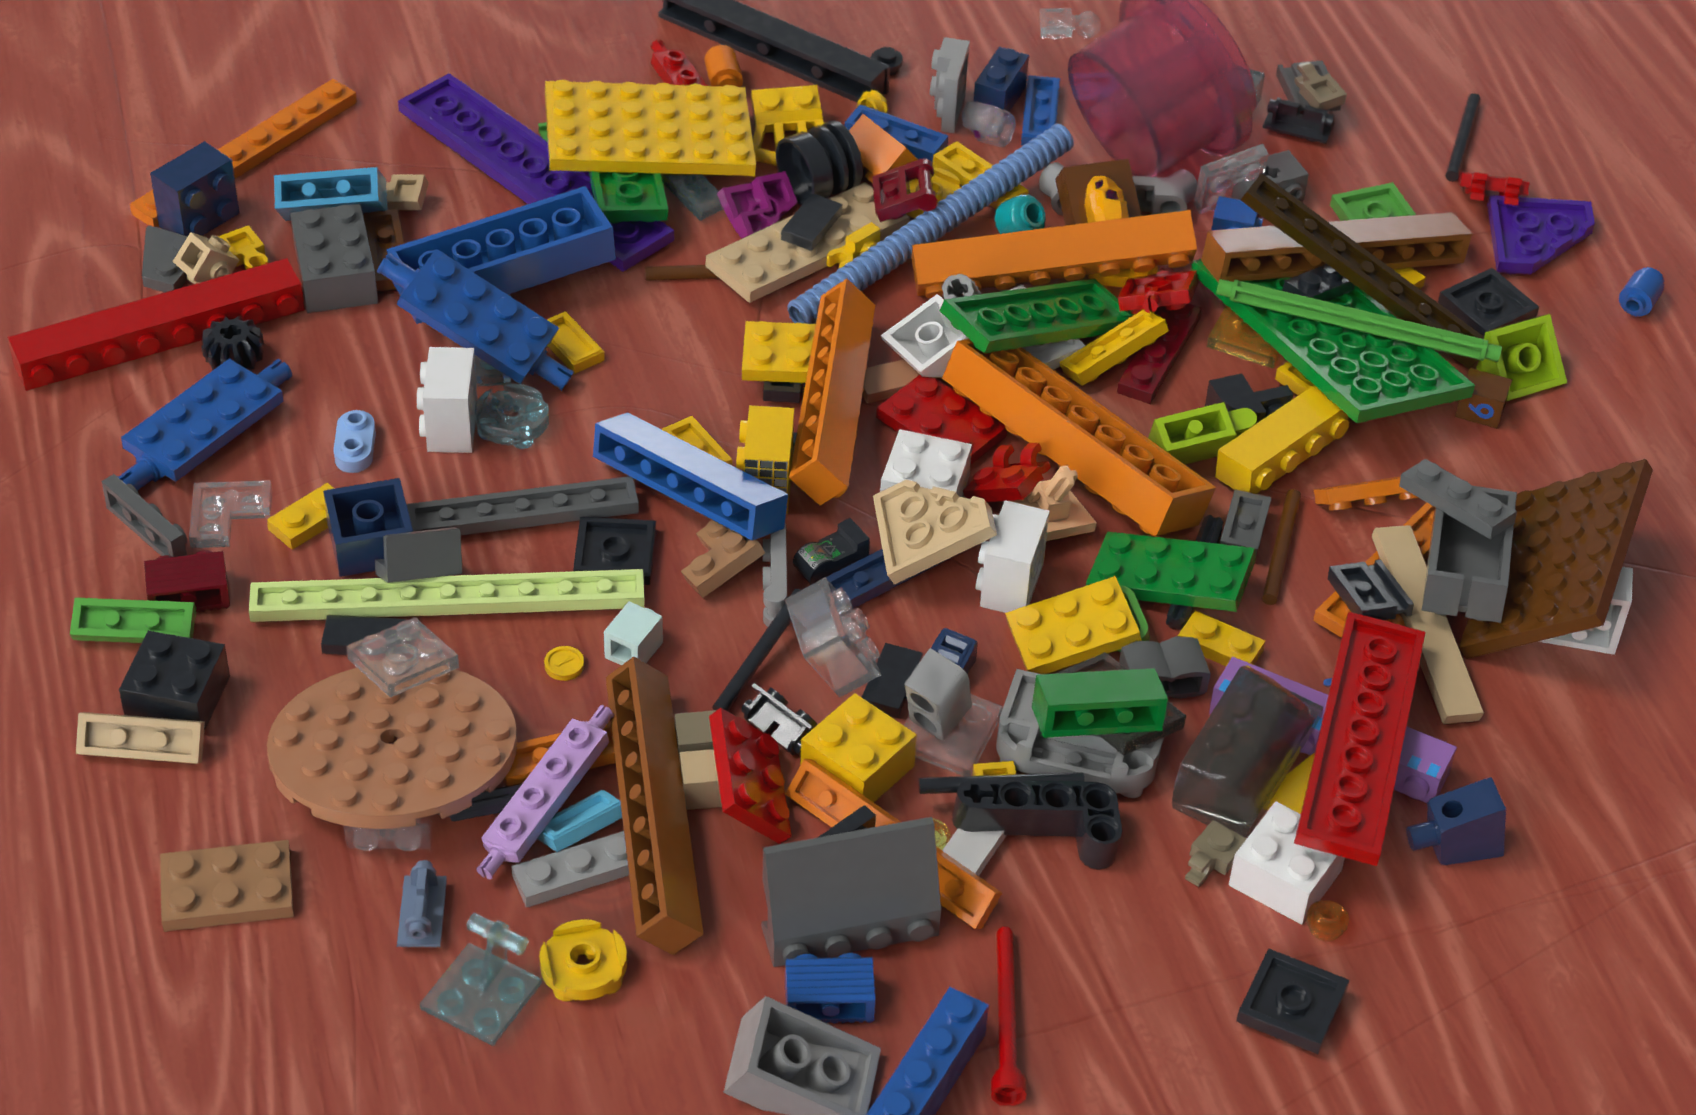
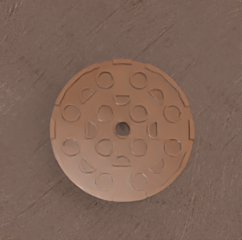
M401 659L347 670L308 687L295 696L277 715L271 726L267 741L269 769L276 779L277 788L292 804L300 802L311 808L313 816L332 823L372 829L416 826L417 818L439 814L443 819L471 807L474 797L485 790L491 793L503 781L510 771L517 751L516 724L511 708L505 699L490 685L470 674L449 668L442 663H415ZM395 737H398V740H396L394 744H387L389 742H393L395 740Z

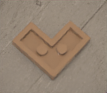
M711 520L706 527L696 533L701 543L709 551L696 557L690 565L681 570V573L691 587L704 598L764 555L765 551L757 540L752 541Z

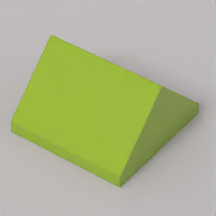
M1550 314L1485 332L1484 339L1489 340L1488 343L1502 346L1501 355L1498 362L1487 359L1483 361L1478 360L1476 370L1512 379L1507 401L1567 383Z

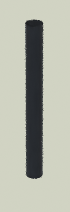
M1476 93L1468 96L1445 174L1446 179L1451 182L1457 181L1480 105L1481 97Z
M794 589L712 706L713 710H718L719 708L727 712L730 710L807 600V595L802 590Z
M1083 772L919 778V794L957 793L960 784L971 779L1085 782Z

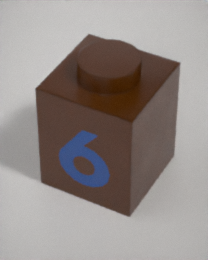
M1470 368L1466 378L1475 385L1471 398L1455 401L1458 402L1455 417L1498 429L1506 406L1512 379Z

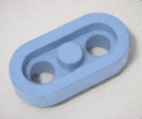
M352 410L343 414L338 419L334 442V459L336 466L340 470L348 473H357L371 465L376 435L375 422L371 414L365 411Z

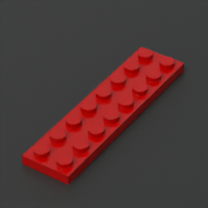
M1348 611L1294 844L1377 866L1383 846L1425 631Z

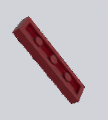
M1187 303L1186 307L1177 310H1166L1165 306L1162 308L1158 316L1165 319L1169 331L1157 338L1153 344L1145 346L1136 352L1118 382V394L1147 404L1152 403L1199 322L1202 307Z

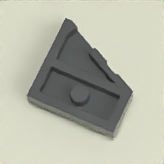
M150 225L147 226L142 267L144 287L164 293L182 288L188 280L187 274L173 260L188 236Z

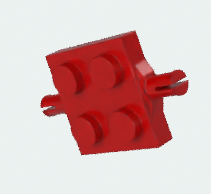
M1164 265L1157 274L1128 278L1118 296L1120 311L1130 310L1131 314H1137L1142 310L1150 313L1152 310V313H1154L1161 306H1165L1166 310H1177L1186 307V304L1191 302L1199 285L1197 271L1174 272L1173 268L1168 265L1165 268Z

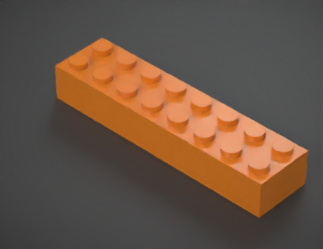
M970 339L956 342L942 379L952 385L957 394L971 399L979 405V409L983 413L993 416L1002 422L1010 433L1021 436L1029 443H1040L1042 450L1039 454L1048 456L1058 464V468L1068 466L1070 470H1076L1077 479L1085 484V488L1088 491L1102 496L1112 504V508L1115 511L1129 516L1140 524V529L1152 536H1160L1200 524L1216 490V487L1022 347L984 353L978 350Z

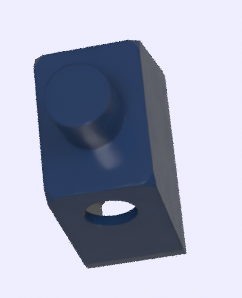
M1492 777L1433 797L1427 802V822L1406 827L1409 845L1412 851L1432 846L1439 863L1443 865L1504 856L1506 808Z

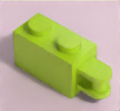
M1221 402L1154 419L1148 439L1183 464H1189L1217 457L1218 449L1254 426L1257 416L1249 408L1228 412L1225 403Z

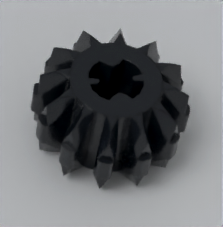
M240 315L235 319L229 320L225 316L222 322L211 321V327L203 330L202 354L205 357V361L211 365L212 370L228 359L249 369H254L255 362L262 360L264 353L263 334L260 328L255 326L253 320L243 321Z

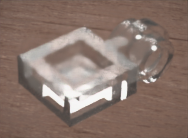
M1071 8L1039 9L1040 38L1060 39L1062 37H1072L1073 30L1075 29L1082 37L1092 38L1101 28L1100 18L1091 11L1082 12L1080 15H1072Z

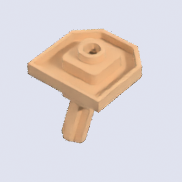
M1061 466L1051 480L1038 482L1033 491L1024 500L1010 501L1050 511L1046 541L1095 532L1097 522L1070 491L1078 475L1076 470H1070L1068 466Z

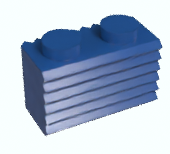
M846 953L838 958H818L812 954H802L795 959H785L786 1005L826 1024L830 1021L834 1024L839 1021L841 1023L847 1021L850 1023L855 1021L859 1023L867 1021L870 1023L874 1021L875 986L873 957H861L855 953Z

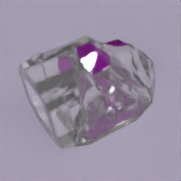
M972 101L966 104L962 112L964 126L973 132L977 141L1002 148L1010 143L1016 127L1015 116L1010 112L996 106Z

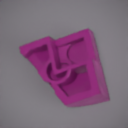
M786 171L759 176L751 183L725 187L717 193L729 221L741 239L775 224L797 203Z

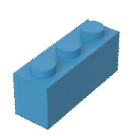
M377 167L274 175L275 209L285 221H291L290 213L338 207L340 205L360 204L362 214L387 210L386 179Z

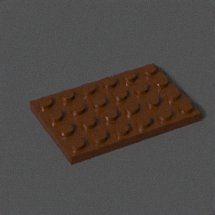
M1646 459L1632 463H1621L1611 469L1589 472L1579 478L1564 482L1557 481L1549 486L1532 491L1525 490L1516 495L1515 510L1517 514L1513 527L1509 580L1501 623L1478 621L1469 618L1458 647L1466 659L1604 626L1653 472Z

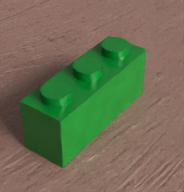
M1155 668L1036 675L1032 709L1043 738L1151 732L1163 730L1168 697Z

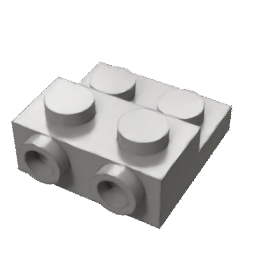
M944 37L940 50L935 49L933 53L931 68L937 70V74L932 77L930 95L935 96L934 110H937L936 117L942 118L941 132L954 134L966 95L970 41Z

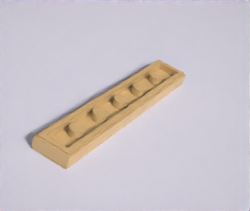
M1411 525L1375 528L1372 539L1381 561L1414 603L1412 616L1406 617L1401 613L1405 626L1426 632L1420 665L1442 723L1480 721L1484 712L1446 615L1422 611L1427 566Z

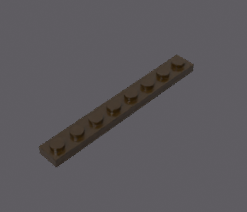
M1263 173L1259 174L1242 197L1241 201L1253 211L1264 217L1400 319L1484 339V336ZM1448 353L1468 369L1477 362L1476 359Z

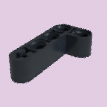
M966 780L958 787L952 813L953 825L957 829L969 832L1004 831V835L1076 837L1080 860L1086 866L1098 870L1106 869L1113 864L1122 836L1117 795L1110 786L1100 782Z

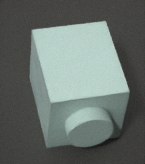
M629 601L604 630L605 658L623 665L634 656L647 663L663 643V616L649 608H643Z

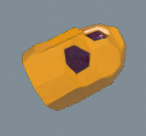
M1093 176L1087 185L1085 198L1088 223L1129 218L1127 203L1124 200L1122 190L1112 179L1106 176Z

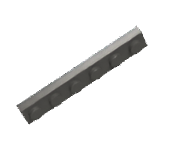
M630 476L407 504L413 532L456 527L461 531V535L579 521L580 517L603 518L639 513L633 478Z

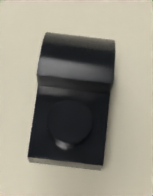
M1240 373L1209 380L1205 406L1224 402L1228 412L1249 408L1255 412L1257 424L1291 401L1293 393L1288 385L1254 392L1244 375Z

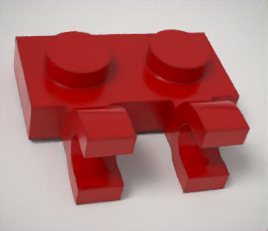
M1460 171L1458 185L1465 187V193L1470 194L1469 199L1484 201L1486 190L1498 191V196H1504V204L1518 206L1519 195L1528 196L1530 182L1516 177L1507 178L1492 176L1486 173Z
M1028 443L1021 451L1020 463L1009 464V456L1015 451L1013 446L1000 445L993 455V467H985L973 475V480L962 490L965 497L971 499L972 496L985 499L986 502L1024 500L1033 491L1038 482L1044 479L1042 474L1051 468L1048 461L1036 462V456L1042 450L1040 443Z

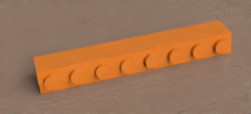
M1186 210L912 245L911 258L917 296L926 295L927 298L931 299L936 294L943 297V283L951 275H966L975 283L979 291H981V288L994 286L998 290H1006L1015 287L1018 283L1030 282L1031 285H1043L1049 283L1051 279L1057 278L1076 281L1083 279L1089 274L1099 273L1103 277L1113 276L1120 273V270L1134 269L1135 272H1146L1160 265L1179 268L1188 265L1189 262L1194 260L1197 245L1191 211Z
M847 278L821 295L789 475V478L820 506L831 498L840 497L849 487L871 332L874 324L873 319L876 305Z

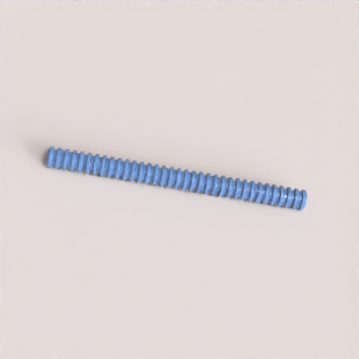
M1061 124L1051 126L1050 129L1045 130L1035 139L1030 140L1029 143L1024 144L1020 149L1009 154L1005 159H1002L999 163L969 181L968 184L963 185L961 189H957L953 194L948 195L946 199L939 201L934 210L924 211L915 220L909 221L907 225L902 226L899 230L894 231L892 235L887 236L884 241L878 242L876 246H872L868 251L854 258L852 262H848L844 267L839 268L837 272L830 274L828 278L815 284L812 289L806 290L804 294L791 300L788 303L790 318L794 323H816L821 295L846 278L860 291L865 290L867 286L874 284L883 275L890 273L899 264H903L907 259H910L912 245L936 242L938 238L943 237L946 233L952 231L953 228L958 227L961 223L967 221L968 218L973 217L977 212L983 210L984 207L989 206L991 202L998 200L1006 192L1011 191L1014 187L1020 185L1021 182L1026 181L1028 177L1035 175L1043 167L1048 166L1051 162L1057 160L1058 157L1063 156L1065 152L1070 151L1074 145L1071 133Z

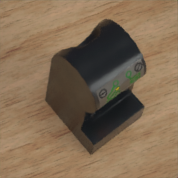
M848 518L838 523L836 532L818 540V542H810L802 546L794 555L793 565L812 585L869 556L870 538L851 518Z

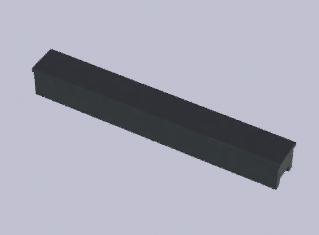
M663 0V8L658 12L659 18L722 45H727L740 53L858 103V100L866 91L875 90L882 95H886L889 92V65L738 1Z

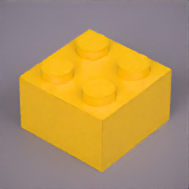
M854 693L801 739L800 765L804 759H812L866 798L875 802L915 766L917 734Z

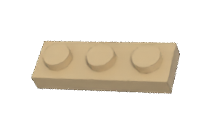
M81 712L78 715L76 754L198 764L202 762L205 722Z

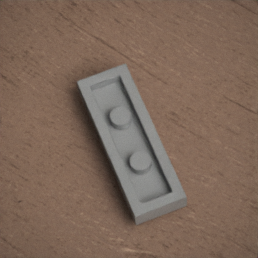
M624 831L512 866V877L526 908L629 875Z

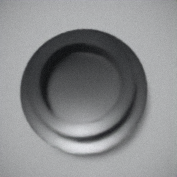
M882 47L871 55L872 59L890 66V76L897 74L903 64L902 54L891 47Z

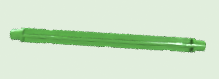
M1219 279L1216 291L1217 295L1229 297L1230 301L1480 361L1487 359L1498 362L1501 355L1502 346L1488 343L1489 340L1235 279L1234 282Z

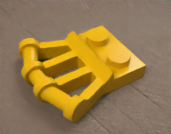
M817 85L751 90L755 122L753 146L755 160L758 162L777 166L776 152L760 148L765 133L774 132L777 148L778 142L784 139V131L797 130V133L807 132V129L824 124Z

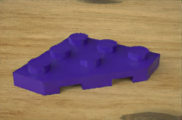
M1489 196L1487 208L1497 272L1532 274L1591 235L1594 229L1595 221L1591 201L1518 197V206L1504 204V196Z

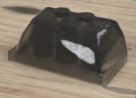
M1248 665L1241 666L1180 764L1174 784L1172 808L1206 825H1209L1214 820L1239 835L1248 838L1323 715V706L1284 688L1274 679Z

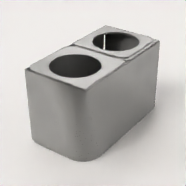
M929 648L905 682L910 720L941 741H944L972 707L969 677L960 666Z

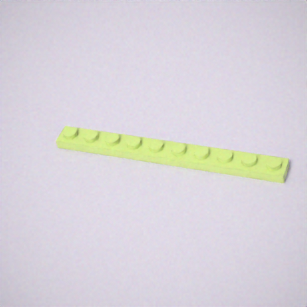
M643 569L455 575L390 583L381 578L251 582L249 617L250 622L321 620L326 619L327 615L378 618L623 609L629 601L645 608Z

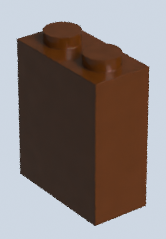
M1129 158L1063 167L1055 179L1065 226L1088 223L1085 198L1087 185L1093 176H1106L1112 179L1123 192L1129 218L1141 216ZM1108 190L1106 192V198L1113 199V196Z

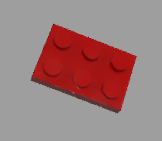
M918 375L879 405L876 412L877 419L897 432L901 429L972 444L970 465L1007 435V430L1002 422L993 416L986 415L977 405L957 394L953 389L934 377Z
M719 708L709 715L722 811L776 843L781 844L790 838L792 834L789 822L790 812L787 807L784 791L785 781L781 773L779 746L771 735L764 734L747 724L741 717H736L726 710Z

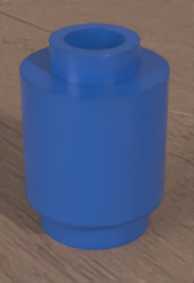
M1645 267L1634 272L1619 294V303L1623 310L1633 316H1645L1650 313L1664 291V278L1662 274L1651 267Z

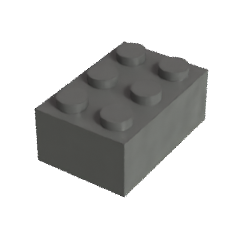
M340 205L338 207L308 209L290 213L294 247L307 313L378 304L375 270L361 205Z

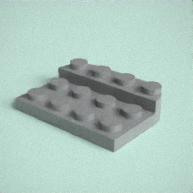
M1016 669L999 720L996 750L1000 756L999 762L1014 761L1015 770L1027 774L1083 772L1085 782L1104 783L1110 786L1115 793H1121L1125 797L1136 798L1141 796L1143 789L1150 785L1155 777L1173 703L1167 702L1162 731L1043 738L1032 709L1036 675L1040 674Z

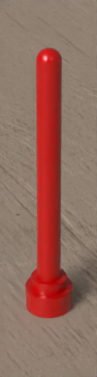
M1002 926L996 933L999 1068L991 1078V1098L999 1105L1015 1106L1025 1101L1027 1088L1026 1078L1020 1069L1017 1068L1013 931L1008 926Z

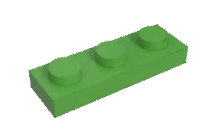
M74 598L70 636L73 640L142 643L147 631L193 638L196 606L194 602Z

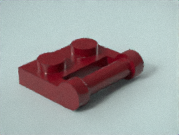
M919 159L872 176L875 212L880 222L889 219H899L906 213L917 209L932 211L937 207V194L932 186L934 166L930 160ZM917 179L919 191L911 193L909 181Z

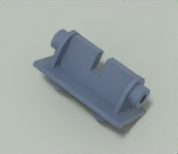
M418 861L416 866L411 869V876H404L397 947L441 946L447 876H437V872L430 861Z

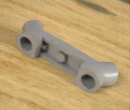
M1054 162L1042 170L1039 186L1040 190L1051 198L1053 210L1059 215H1063L1055 179L1064 166ZM1180 169L1167 178L1133 176L1140 212H1151V215L1186 211L1187 203L1196 198L1198 193L1195 176L1185 169Z

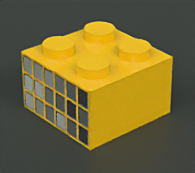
M749 405L748 421L741 420L739 443H745V447L738 446L736 468L787 493L786 514L788 515L791 485L789 475L793 458L794 408Z

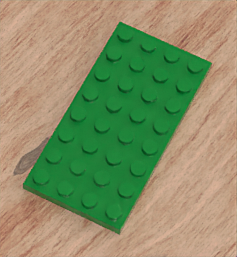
M1201 259L1193 260L1191 270L1197 271L1198 280L1205 287L1211 290L1226 306L1255 330L1264 341L1277 350L1285 360L1290 362L1307 380L1311 381L1328 399L1333 401L1356 423L1472 397L1475 385L1434 349L1230 301L1229 297L1216 294L1218 281L1202 263ZM1292 277L1242 282L1282 291L1285 280ZM1356 285L1354 291L1327 301L1396 318L1384 306Z

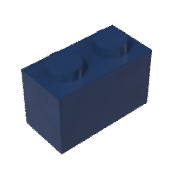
M998 47L975 81L972 114L997 122H1004L1027 86L1029 55L1017 52L1014 49Z

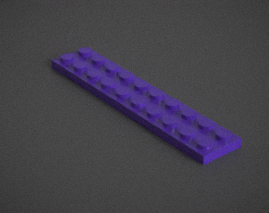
M450 73L398 100L400 113L527 204L586 186L594 198L588 171L549 170L548 142ZM621 221L619 223H610L613 227L616 259L609 262L624 272L673 242L674 230L662 221Z

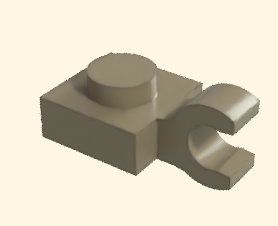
M1311 62L1297 65V69L1302 75L1295 77L1294 82L1300 88L1299 93L1312 107L1328 110L1345 104L1347 93L1330 74L1320 76Z
M1213 820L1191 845L1189 855L1192 857L1188 865L1192 868L1186 874L1185 879L1200 887L1214 869L1225 875L1233 866L1236 852L1247 838Z

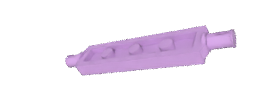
M600 705L588 722L572 718L481 838L484 848L489 852L482 863L476 868L482 877L492 879L494 873L503 862L519 863L609 743L607 732L603 731V728L614 716L610 708L607 706L604 708V705Z

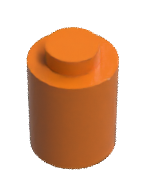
M717 45L709 49L705 54L704 62L711 86L723 87L725 85L741 87L743 77L734 49L727 45Z

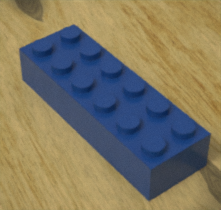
M586 186L387 249V254L391 253L392 256L414 270L421 269L433 252L438 249L506 294L531 288L616 259L613 227ZM393 282L395 288L401 296L404 288ZM411 314L416 324L423 322Z

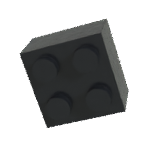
M147 631L119 688L124 715L204 721L205 732L230 678L225 644Z

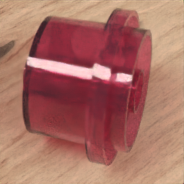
M1122 0L1119 7V24L1080 49L1069 59L1068 77L1071 90L1086 123L1103 148L1114 160L1129 158L1133 176L1157 177L1200 149L1210 155L1226 156L1245 144L1251 136L1252 114L1256 106V93L1250 70L1227 28L1201 0Z

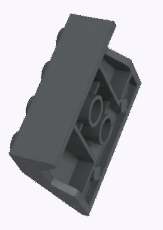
M932 817L763 848L762 880L768 907V920L762 921L761 927L773 967L785 965V959H795L802 954H812L818 958L839 957L846 953L867 949H882L888 945L908 941L919 942L930 937L939 936L941 901L935 826Z

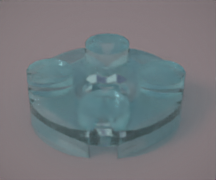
M523 384L504 385V390L493 393V389H490L479 397L475 405V421L478 435L480 438L494 443L513 445L519 449L529 448L534 444V439L541 436L548 427V403L543 401V396L537 389ZM513 412H517V413H518L517 416H513V417L507 416V415H511Z

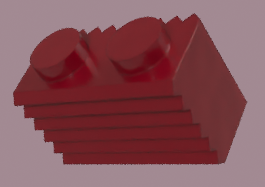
M203 550L194 555L178 557L164 555L155 560L144 561L148 601L194 602L196 612L198 610L204 612L206 609L212 611L214 608L219 610L222 607L227 609L230 606L227 570L223 551L212 552Z

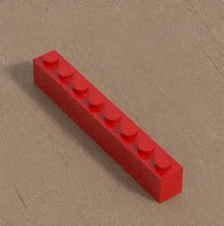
M285 258L7 338L13 364L25 391L201 341L203 330L211 327V321L222 322L225 316L231 320L240 315L243 321L253 320L256 325L304 311L302 284L289 260Z

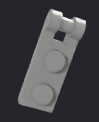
M786 523L784 529L771 533L770 539H763V550L765 551L763 562H770V567H763V603L766 606L763 610V622L767 627L787 601Z

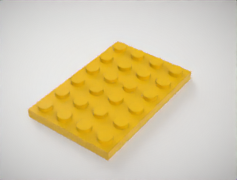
M568 80L545 81L549 170L755 176L756 160L745 87L725 85L723 87L703 86L700 84L670 85L667 83L637 84L634 82L603 83L601 81L570 82Z

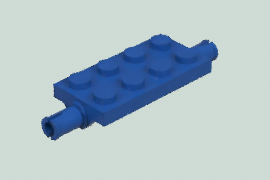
M438 249L433 252L421 269L414 270L392 256L391 253H388L386 259L384 258L379 265L377 273L384 275L404 288L396 305L461 347L474 348L475 356L517 383L521 384L528 374L534 375L536 373L562 391L572 377L573 370H569L547 355L548 351L546 348L555 337L559 327Z
M228 359L121 437L123 449L134 455L136 464L117 477L126 485L132 484L137 491L151 480L156 482L165 475L175 482L283 402L282 390L277 387L292 377L290 367L285 362L282 363L280 359H276L259 374H254L233 360Z

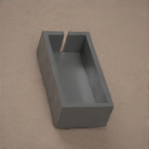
M1474 486L1515 510L1517 492ZM1435 507L1422 611L1457 616L1458 611L1466 612V618L1501 623L1508 588L1514 524L1492 539H1489Z

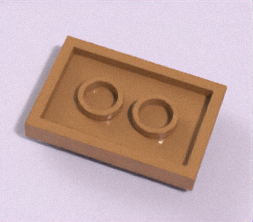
M289 840L160 854L161 921L164 932L294 917Z

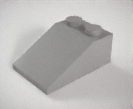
M765 996L741 1019L723 1093L761 1110L787 1115H867L881 1048Z

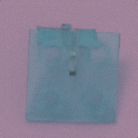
M473 913L467 922V930L487 938L486 951L468 943L419 1005L421 1010L494 1046L540 987L542 978L508 962L507 949L522 955L528 946V938L509 930L508 924L500 920L494 923L478 913Z

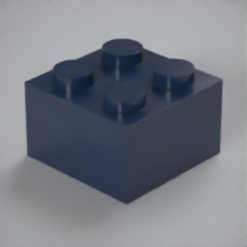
M205 141L150 173L158 224L161 229L188 236L190 232L203 236L240 214L232 159Z
M400 478L323 491L327 524L339 577L375 571V560L384 559V536L413 532Z

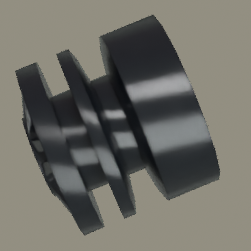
M828 121L821 126L813 127L808 130V133L802 131L778 142L776 148L778 173L786 171L799 205L802 206L812 193L828 198L831 194L838 195L845 190L847 191L860 185L863 177L860 151L849 130L839 121Z

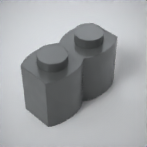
M1172 637L1161 643L1135 641L1121 649L1119 669L1155 668L1167 697L1181 699L1196 697L1207 692L1211 673L1198 639L1193 637Z

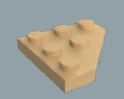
M904 480L873 495L887 576L894 584L997 535L992 509L983 498L972 496L971 499L960 497L954 491L934 486L932 489L920 487L917 482Z

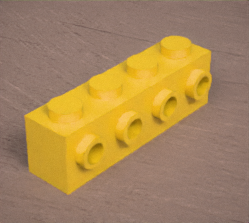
M1313 385L1218 449L1215 477L1234 490L1253 494L1266 490L1274 481L1284 474L1295 470L1300 463L1310 456L1317 455L1323 447L1335 439H1340L1349 427L1348 415Z

